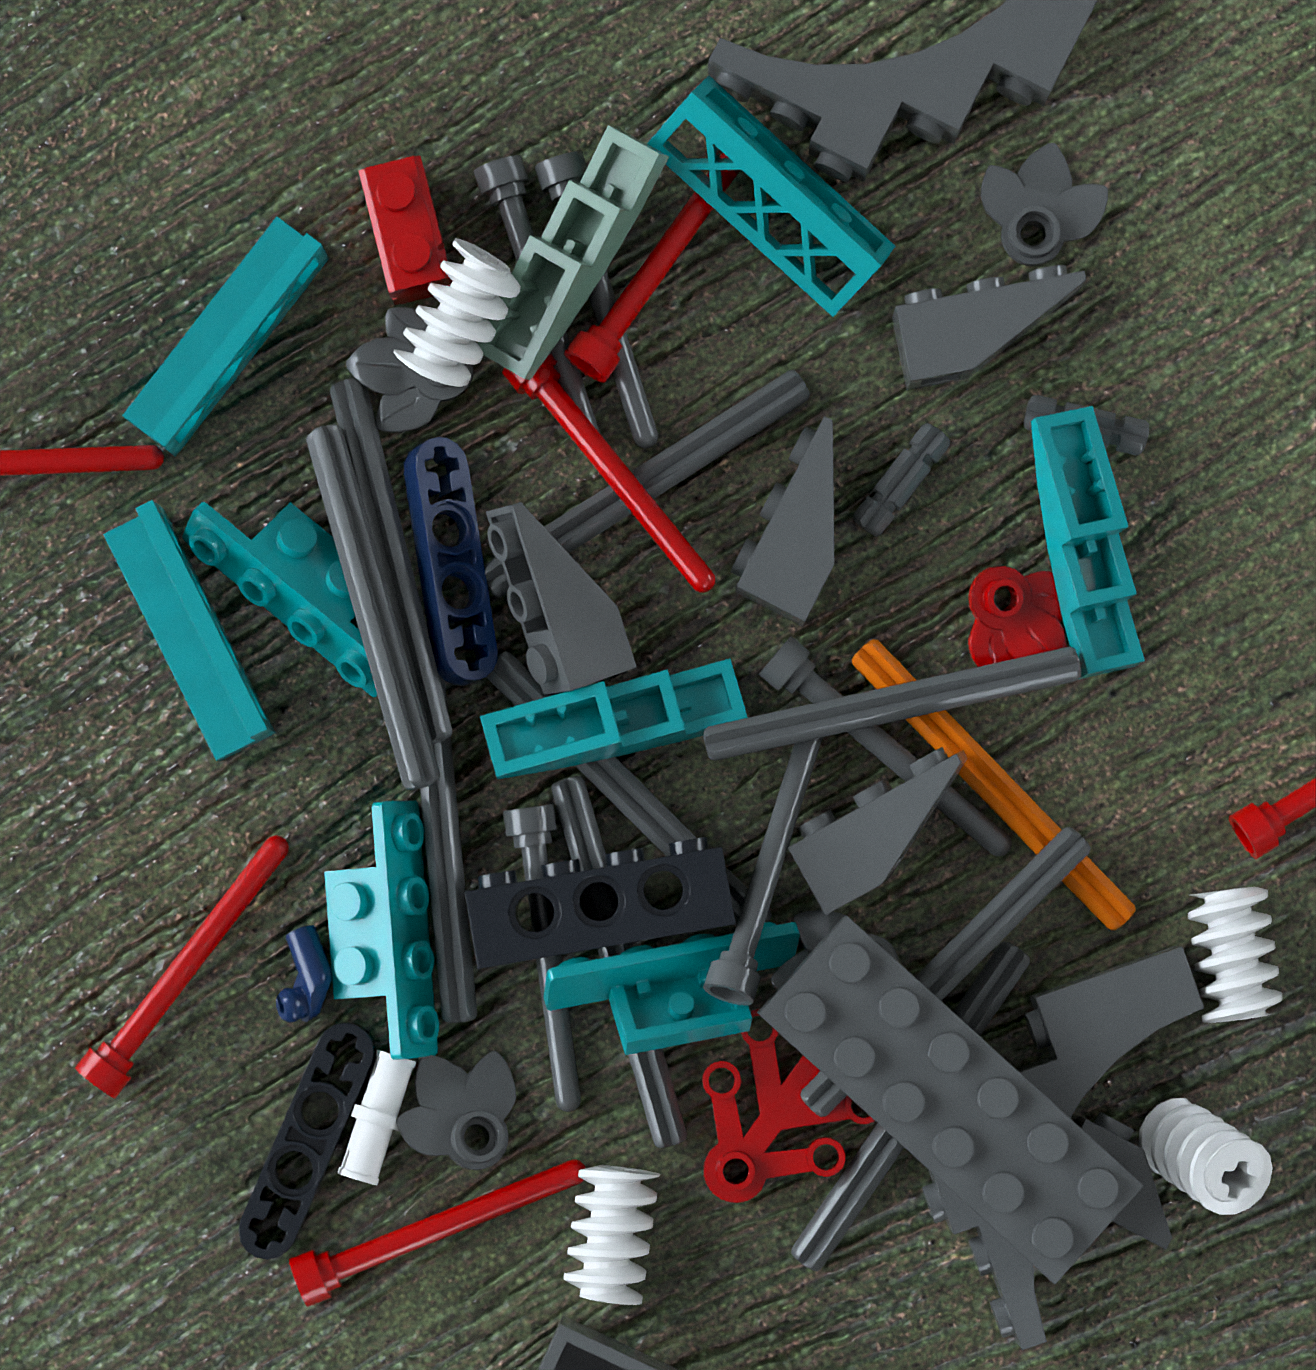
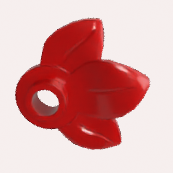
M993 566L983 570L975 577L968 595L970 610L976 618L968 638V647L971 658L977 667L1067 647L1065 632L1059 623L1063 619L1052 572L1037 571L1023 575L1011 567ZM1005 586L1010 592L1011 600L1005 609L1000 610L994 603V594L998 588Z

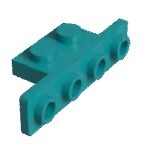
M201 502L193 510L182 535L183 540L190 546L195 556L203 563L215 566L238 585L246 599L257 606H263L285 624L291 635L298 642L314 648L331 662L346 682L355 687H361L370 696L376 697L377 691L359 629L353 625L356 621V616L334 538L290 502L251 540L206 502Z
M417 801L374 802L372 804V821L376 867L324 872L334 999L386 996L391 1058L393 1060L433 1056L438 1052L439 1019L434 1005L432 979L434 955L429 940L427 914L429 891L424 876L422 850L424 827L420 819L419 804Z
M773 922L764 923L753 958L758 962L757 971L780 967L795 956L800 938L796 922L779 925ZM734 933L716 937L712 934H698L686 939L682 943L658 948L647 945L635 946L625 950L620 955L595 960L585 957L572 958L562 962L557 967L550 968L546 975L543 998L549 1011L609 1000L625 1055L750 1031L753 1019L748 1005H737L722 1001L711 996L703 989L711 962L719 960L722 951H729Z

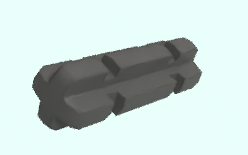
M1034 395L1030 398L1026 407L1024 427L1032 431L1031 421L1035 417L1087 406L1070 402L1060 406L1057 405V399ZM1093 408L1105 448L1109 444L1116 445V451L1132 455H1139L1144 451L1149 436V423L1146 420L1129 416L1119 420L1115 419L1116 413Z
M925 423L920 427L909 442L912 446L909 451L903 449L873 488L875 495L872 498L867 496L856 510L853 519L869 534L877 537L884 532L895 517L892 512L895 509L901 510L930 472V463L936 464L950 446V439L937 427L929 423Z

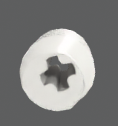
M455 238L452 244L465 260L462 264L442 261L440 268L452 280L451 285L445 286L430 283L428 291L440 302L439 307L436 309L418 305L415 311L428 325L426 330L406 327L403 335L416 348L413 353L394 349L393 353L409 368L428 379L445 385L463 387L468 385L471 379V373L464 364L475 365L480 363L483 358V351L476 341L490 342L495 336L496 330L488 319L502 320L505 319L508 313V307L499 296L507 298L517 297L521 286L511 274L510 268L501 260L474 244Z
M1244 887L1190 894L1189 896L1204 899L1205 904L1188 912V919L1208 924V930L1191 938L1192 945L1209 949L1212 952L1211 956L1195 964V971L1215 975L1216 980L1202 987L1198 992L1200 997L1219 1002V1007L1202 1015V1022L1216 1023L1272 1015L1266 1013V1009L1282 1001V992L1264 988L1262 983L1278 976L1279 968L1275 965L1259 962L1258 958L1273 951L1276 948L1275 941L1255 936L1256 931L1271 924L1272 918L1271 915L1252 911L1251 906L1268 897V890L1259 887Z
M1171 1098L1158 1104L1146 1116L1140 1128L1138 1146L1144 1149L1150 1169L1161 1175L1166 1181L1174 1184L1179 1190L1187 1193L1193 1200L1200 1202L1203 1207L1219 1215H1233L1251 1208L1262 1198L1270 1184L1273 1168L1270 1155L1260 1143L1251 1140L1246 1134L1239 1132L1232 1125L1225 1123L1220 1117L1213 1115L1206 1108L1191 1104L1186 1098Z
M598 1165L579 1170L578 1177L595 1186L594 1192L575 1196V1203L591 1211V1217L572 1221L571 1224L573 1230L588 1237L587 1243L568 1247L567 1252L568 1255L583 1262L584 1268L564 1273L565 1281L581 1289L580 1297L612 1304H642L643 1296L626 1285L645 1280L646 1270L630 1261V1259L649 1254L650 1244L633 1235V1233L653 1228V1218L638 1210L637 1207L656 1202L657 1192L641 1184V1181L659 1177L660 1173L610 1165Z

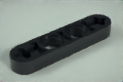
M352 1022L335 1024L324 1031L316 1044L240 1220L238 1229L240 1242L247 1252L257 1258L266 1260L278 1258L290 1250L298 1239L350 1119L354 1104H356L375 1060V1040L370 1032L360 1024ZM348 1033L358 1038L355 1048L364 1053L360 1063L357 1061L349 1062L341 1075L340 1080L353 1082L349 1094L335 1083L314 1079L318 1067L327 1075L331 1074L337 1061V1054L329 1050L332 1040H344ZM312 1093H328L334 1097L338 1104V1118L329 1128H314L304 1118L302 1110L304 1101ZM297 1151L302 1152L310 1159L313 1174L307 1185L292 1188L282 1183L278 1177L277 1165L283 1154ZM268 1186L281 1198L300 1200L301 1205L298 1212L289 1205L284 1207L278 1221V1227L286 1231L285 1239L275 1238L268 1246H265L258 1242L260 1231L253 1227L252 1224L254 1218L265 1219L271 1213L276 1199L263 1197Z

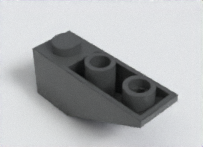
M1055 265L1029 272L1030 281L1005 285L1004 277H990L968 283L966 285L968 293L943 297L942 290L935 288L913 292L904 296L905 304L895 307L892 320L906 390L969 379L1079 292L1086 281L1085 271L1067 274L1066 265Z
M826 416L823 417L817 431L807 426L803 429L788 459L799 465L788 487L776 482L759 515L770 521L759 543L747 538L730 571L741 577L736 586V593L802 627L834 566L833 420Z
M521 502L486 511L490 524L488 527L489 545L495 557L502 562L509 584L507 590L508 605L514 618L522 625L529 647L526 654L527 665L534 680L541 685L543 695L572 691L636 668L618 606Z
M943 747L908 765L914 775L912 779L892 789L887 778L853 796L859 808L837 820L830 809L797 827L803 839L791 845L788 849L825 915L890 879L968 759L963 750L948 758Z

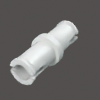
M376 1050V1059L361 1105L354 1104L351 1116L355 1117L356 1121L342 1165L338 1169V1174L376 1186L379 1182L378 1176L393 1130L399 1131L396 1119L398 1118L412 1069L416 1065L415 1061L409 1059L393 1060L390 1053Z

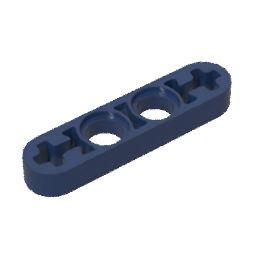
M435 437L426 440L408 453L404 461V480L429 639L437 671L443 680L452 685L464 686L487 677L494 670L497 663L498 649L468 461L464 451L457 443L448 438ZM432 458L435 464L445 465L447 474L439 479L436 473L426 471L425 462ZM438 493L439 498L448 494L452 496V499L442 500L433 505L429 502V498ZM437 514H445L451 517L457 524L459 539L454 547L444 546L434 537L432 522ZM447 576H455L461 579L467 586L469 600L464 609H455L444 600L442 584ZM471 618V626L462 629V626L452 630L449 629L448 623L454 624ZM463 645L465 650H474L476 661L467 665L464 660H456L454 649Z

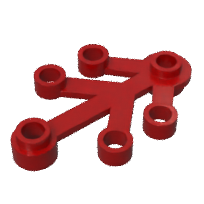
M760 1008L750 1010L752 1018L760 1016L757 1013ZM772 1027L770 1035L760 1041L752 1039L748 1032H742L741 1035L750 1048L760 1115L744 1137L735 1094L741 1086V1076L738 1069L728 1061L719 1060L709 1064L702 1076L703 1087L712 1098L718 1143L708 1152L705 1158L704 1178L708 1188L715 1196L731 1203L745 1202L755 1197L762 1190L767 1178L812 1171L819 1176L830 1177L837 1174L843 1168L845 1151L841 1144L832 1137L823 1136L816 1138L809 1144L808 1148L765 1152L781 1130L848 1119L859 1124H870L875 1121L869 1115H856L852 1111V1099L849 1096H846L827 1116L820 1117L816 1115L802 1101L800 1094L802 1089L820 1070L802 1055L781 1084L774 1043L778 1032ZM726 1068L732 1072L734 1083L730 1090L717 1092L712 1089L709 1084V1077L715 1069ZM824 1144L833 1146L838 1153L836 1163L830 1168H820L813 1160L815 1150ZM735 1158L743 1160L748 1166L746 1178L737 1183L728 1181L723 1174L724 1165L729 1160Z

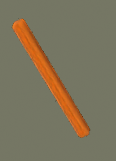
M876 639L868 641L852 658L853 666L876 689L916 681L908 670ZM946 710L905 719L935 750L943 747L948 758L962 750L965 752L968 759L958 774L1036 855L1061 831L1060 827ZM1088 856L1062 880L1082 903L1110 930L1115 931L1122 927L1136 911L1135 905Z

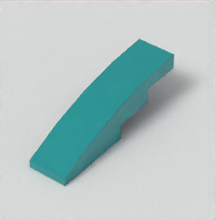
M1093 406L1035 417L1031 421L1037 486L1047 549L1070 647L1075 648L1081 665V678L1079 680L1135 667L1145 661L1127 602L1128 599L1137 593L1119 533L1129 526Z
M730 658L673 675H669L667 669L607 687L605 682L602 681L480 716L497 780L580 765L703 736L704 729L708 726L748 718Z

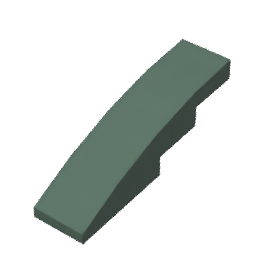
M607 126L580 183L568 181L542 237L529 236L511 273L521 286L520 292L517 297L513 298L500 296L508 307V313L505 319L502 320L489 319L496 333L492 341L477 343L482 349L484 356L518 376L531 380L567 331L606 272L640 214L669 158L668 155L618 128Z

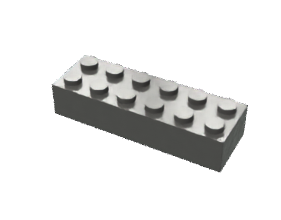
M848 916L841 918L757 1011L767 1023L1053 1284H1056L1144 1186Z

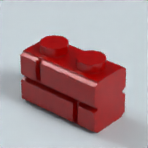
M410 156L359 170L388 292L394 305L433 297L428 291L430 283L450 286L452 280L440 268L442 261H448L421 156Z

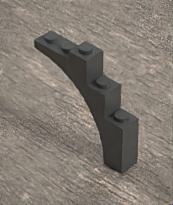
M1006 0L999 8L961 34L914 54L867 64L815 65L766 56L720 38L708 61V76L710 75L716 79V82L739 102L747 103L751 97L771 107L770 115L787 127L803 131L807 125L815 129L808 151L809 155L817 158L815 166L827 175L844 182H848L851 176L864 182L898 116L908 121L905 125L906 128L919 138L938 144L942 138L954 144L987 79L998 83L997 91L1013 102L1028 106L1034 101L1044 106L1098 0Z
M1171 946L1029 996L1034 1010L1024 1014L1027 1027L1036 1049L1039 1050L1047 1047L1050 1057L1017 1068L1016 1070L1071 1118L1082 1098L1117 1059L1158 1029L1204 1008L1183 947ZM928 1169L933 1183L923 1186L922 1190L934 1223L946 1220L949 1230L954 1235L974 1227L977 1230L978 1236L968 1239V1243L980 1276L992 1273L1000 1298L991 1300L989 1303L1002 1338L1013 1335L1016 1343L1022 1350L1047 1342L1034 1291L1033 1264Z

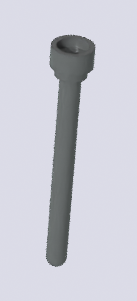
M582 151L557 155L535 166L542 192H549L552 202H559L569 180L580 183L587 169ZM607 270L589 296L598 326L616 302ZM625 332L619 340L622 345V349L617 354L620 362L612 373L634 442L640 448L648 449L657 443L658 431L628 336Z
M513 155L486 163L473 172L481 196L489 197L491 206L499 207L516 261H518L529 236H534L522 200L527 195L524 184L529 182V178L521 155ZM565 332L550 352L558 361L554 366L561 375L558 383L600 433L580 371L564 355L565 350L570 345L567 332Z
M792 636L788 638L758 674L777 691L781 687H784L791 694L797 690L811 703L844 697L813 671L816 664L807 658L810 651ZM875 725L847 732L905 782L914 777L908 765L919 759L881 727ZM949 786L936 808L992 855L999 857L1006 855L1012 847L1010 836Z
M823 737L794 743L729 951H722L719 960L711 962L703 989L708 994L722 1001L737 1005H751L754 1002L761 976L756 972L758 962L753 958Z
M554 804L503 811L506 836H513L514 848H521L525 881L543 878L541 865L549 864L546 844L552 843L551 830L557 829ZM539 893L528 895L532 931L540 932L552 923L554 907L546 896ZM556 955L536 959L555 1100L559 1109L565 1112H572L579 1107L581 1094L569 1007L549 1011L543 998L547 971L562 963V956Z

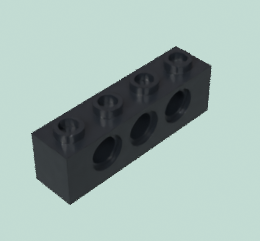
M707 837L668 843L670 856L645 860L643 848L605 854L607 867L581 871L580 861L575 859L541 865L543 878L517 882L515 870L478 876L479 889L465 891L477 968L499 966L734 925L735 918L722 847L709 849ZM660 871H667L676 875L683 887L681 900L676 906L666 910L657 909L650 905L644 893V887L648 878ZM596 882H604L612 886L619 900L618 908L614 915L603 921L593 920L588 917L581 906V897L584 890ZM533 893L546 896L554 907L552 923L540 932L526 929L518 918L520 902L526 896Z

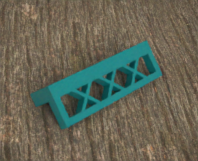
M710 75L689 94L647 143L649 146L668 155L669 158L666 165L832 317L882 266L896 247ZM686 119L706 137L708 158H687L668 141ZM719 149H720L728 158H720ZM701 170H709V178ZM721 170H743L753 180L755 201H734L723 191ZM766 192H767L775 201H767ZM748 213H756L757 221L754 220ZM768 213H790L801 224L802 244H781L769 231ZM813 235H814L822 244H814ZM795 256H803L804 264ZM815 256H837L855 275L835 294L816 276Z
M276 217L122 416L176 457L329 260L322 244L308 233L304 236L279 217Z
M150 500L135 508L139 515L138 517L103 535L215 760L220 762L276 732L165 510L155 501Z

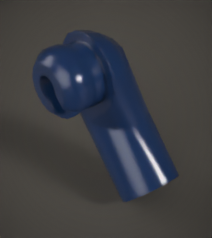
M314 925L293 930L285 937L298 971L293 988H284L276 997L278 1014L281 1019L288 1023L296 1022L299 1019L308 1022L320 1014L332 980V970Z

